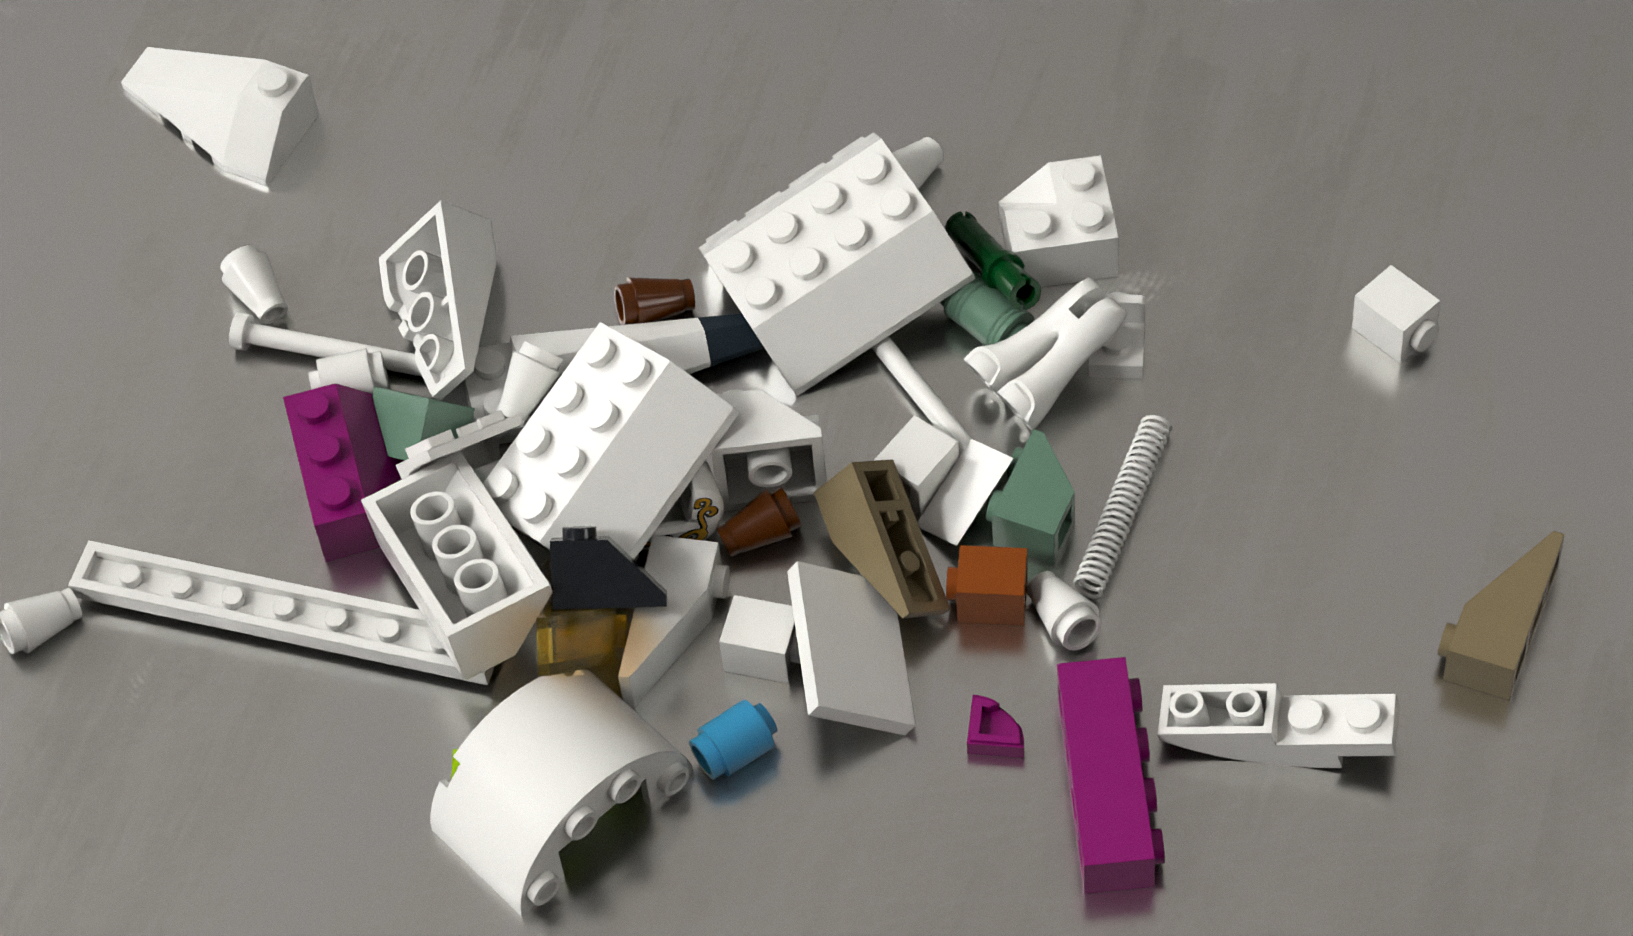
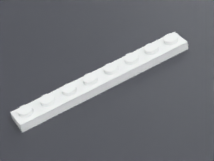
M88 540L68 584L76 598L464 680L419 609ZM495 666L466 681L488 685Z

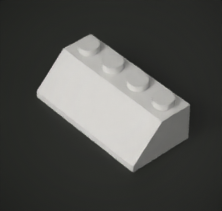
M461 451L361 500L380 548L464 681L515 656L553 591L551 585Z

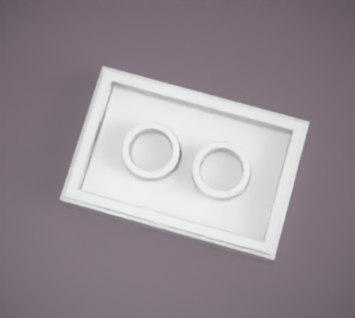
M797 561L787 571L808 716L905 736L916 724L897 612L864 576Z

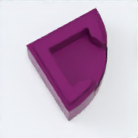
M972 695L967 754L1024 758V735L1020 725L1016 723L1011 715L1000 708V704L995 700L980 695Z

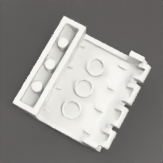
M874 132L866 138L862 136L834 154L831 161L826 164L822 162L788 185L790 188L782 193L778 191L746 212V217L740 221L734 220L705 239L707 242L699 247V250L796 396L802 394L976 279L932 208L882 138Z
M600 322L483 482V485L511 527L549 552L550 540L562 537L563 527L596 526L597 536L611 537L626 553L635 559L740 412L672 361Z

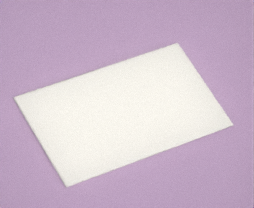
M971 439L918 520L919 528L957 546L1014 458Z

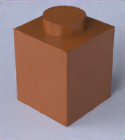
M960 545L958 567H948L946 580V599L956 601L958 623L1025 626L1028 586L1027 548Z

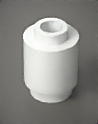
M367 348L317 359V370L308 372L311 390L335 383L373 394L374 386L390 389L382 352L368 353Z

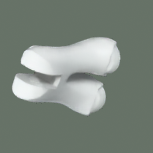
M1088 277L1071 288L1031 324L1005 340L973 349L964 358V361L980 380L1004 404L1006 403L1011 411L1030 430L1037 428L1048 414L1062 390L1080 367L1097 350L1104 347L1117 335L1118 329L1127 316V311L1113 298H1105V291L1092 278Z

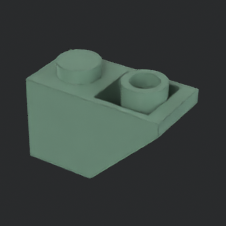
M1033 429L1025 447L1015 448L1011 456L1014 459L1007 469L1008 482L1003 491L998 489L994 491L987 508L986 520L992 522L994 546L1027 548L1028 557L1055 565L1075 523V491L1044 432Z

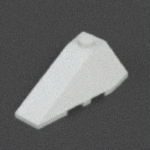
M147 47L121 81L124 90L160 119L170 121L181 130L183 138L193 146L198 144L208 152L213 162L221 169L264 186L270 184L319 115L309 75L265 59Z
M441 200L379 257L384 300L390 310L398 312L402 320L398 328L403 338L412 341L416 349L414 361L432 397L442 400L474 372L497 263L491 220Z

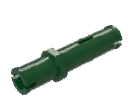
M961 211L957 212L947 220L945 225L946 232L953 243L983 273L982 278L989 288L998 289L1017 310H1020L1021 305L1024 310L1030 309L1039 301L1041 286L1024 270L1025 265L1022 259L1013 251L1005 250L977 222L970 212L966 211L965 216Z

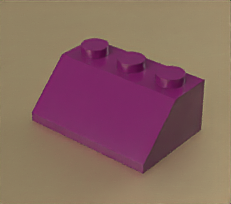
M336 383L283 397L314 527L325 562L380 548L361 500L402 480L396 464L404 461L389 457L387 454L372 398L373 394Z

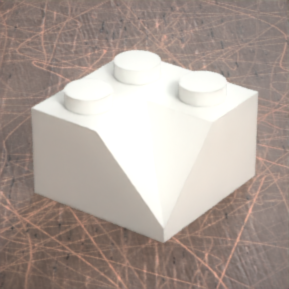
M1101 155L1049 162L998 202L1006 250L1013 251L1022 259L1025 265L1024 270L1041 287L1081 282L1088 277L1093 280L1118 277L1119 237Z
M761 389L748 391L729 390L722 394H717L740 412L711 452L715 481L724 502V511L740 510L765 489L771 493L780 487L783 488L791 503L816 501L814 492L827 482L819 415L802 416Z

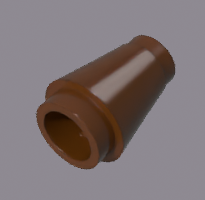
M628 277L626 283L617 284L614 288L615 307L621 325L658 322L695 309V293L689 278L679 280Z
M780 487L771 493L765 489L729 518L725 524L716 528L730 556L734 557L739 553H745L792 538L791 532L801 527L802 524L786 493Z

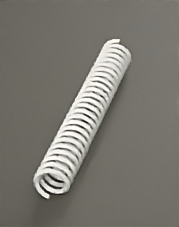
M1147 415L1141 419V424L1138 426V431L1135 433V438L1132 440V444L1120 468L1121 472L1118 474V478L1085 551V556L1079 565L1080 569L1076 572L1077 576L1073 580L1074 585L1082 595L1088 598L1097 599L1103 596V591L1109 582V576L1112 575V569L1115 568V562L1118 561V555L1121 554L1120 548L1124 546L1123 541L1127 539L1126 534L1130 532L1129 527L1133 525L1132 521L1136 518L1135 514L1138 512V507L1141 505V500L1147 491L1146 486L1150 484L1149 479L1153 477L1152 472L1156 470L1155 466L1158 464V459L1164 450L1163 445L1167 443V438L1170 436L1169 432L1173 429L1169 420L1162 416ZM1149 419L1162 421L1167 424V428L1160 423L1150 422ZM1082 578H1086L1092 583L1101 585V587H1094L1086 583ZM1079 582H1080L1085 588H1087V589H1089V590H1091V591L1098 592V594H1091V593H1089V592L1083 590V589L1079 586Z

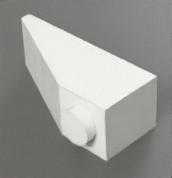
M661 535L652 536L645 570L667 590V607H635L618 674L623 701L630 707L637 706L712 620L717 598H726L730 569L728 565H722L718 542Z

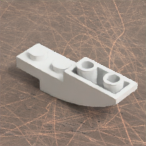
M1277 683L1163 685L1157 735L1160 741L1185 749L1246 762L1307 768H1342L1343 756H1396L1400 705L1396 694L1281 695Z

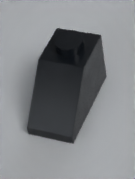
M596 526L563 527L562 537L550 540L551 588L553 591L551 594L552 610L667 607V590L611 537L597 536Z

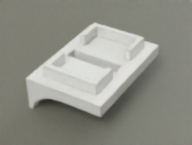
M502 410L478 418L473 423L457 428L456 432L459 437L457 439L454 438L450 429L406 448L409 459L396 464L401 479L458 451H461L473 470L501 459L499 450L501 437L506 432L523 425L520 414L505 419Z

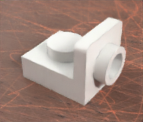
M1124 292L1105 294V298H1113L1126 310L1127 316L1118 329L1117 335L1089 358V377L1143 379L1146 298L1143 295H1132Z

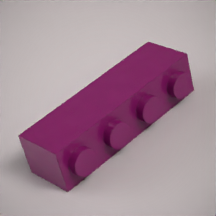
M1126 657L1057 664V694L1084 894L1155 887V865L1165 864V851L1161 828H1150L1148 813L1157 812V796L1154 777L1143 778L1141 763L1150 762L1147 728H1136L1134 713L1143 711L1139 678L1129 679Z

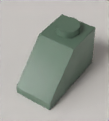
M375 386L372 395L387 454L389 457L404 461L409 459L405 449L427 438L450 429L454 438H459L456 429L472 423L475 408Z

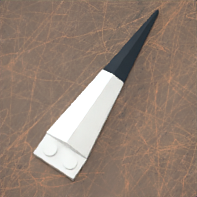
M742 313L608 326L667 358L688 374L764 349V346ZM595 328L510 336L509 343L479 347L474 372L463 380L468 405L475 408L472 422L496 412L503 394L513 350L519 352L524 341L563 359L558 370L559 373L563 374ZM538 405V406L536 407V409L532 412V414L530 415L529 419H530L531 416L534 414V412L537 410V408L539 407V405ZM525 425L506 432L501 437L500 444L513 442Z

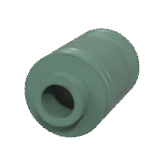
M973 272L976 279L940 302L944 306L945 315L983 345L995 344L1005 340L1034 321V316L1027 310H1024L1022 306L1020 310L1015 309L998 289L989 288L984 282L982 275L978 272Z

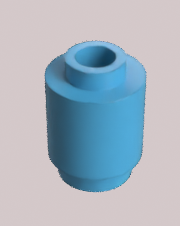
M743 699L697 729L698 735L689 741V746L700 767L714 780L722 774L727 777L731 776L773 749L775 743L772 735L778 729L772 716L761 703L752 706L751 703Z

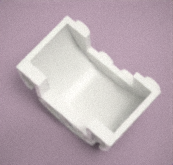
M577 668L573 676H566L560 670H557L531 681L503 700L475 727L453 756L460 765L457 767L450 783L446 779L439 781L435 791L430 813L431 828L440 839L522 917L535 905L540 906L548 902L557 893L561 883L565 881L559 857V851L572 840L576 841L585 837L594 828L599 817L616 803L621 804L628 801L638 791L640 785L644 801L652 807L665 795L671 796L681 790L687 783L690 774L694 771L689 760L591 671Z

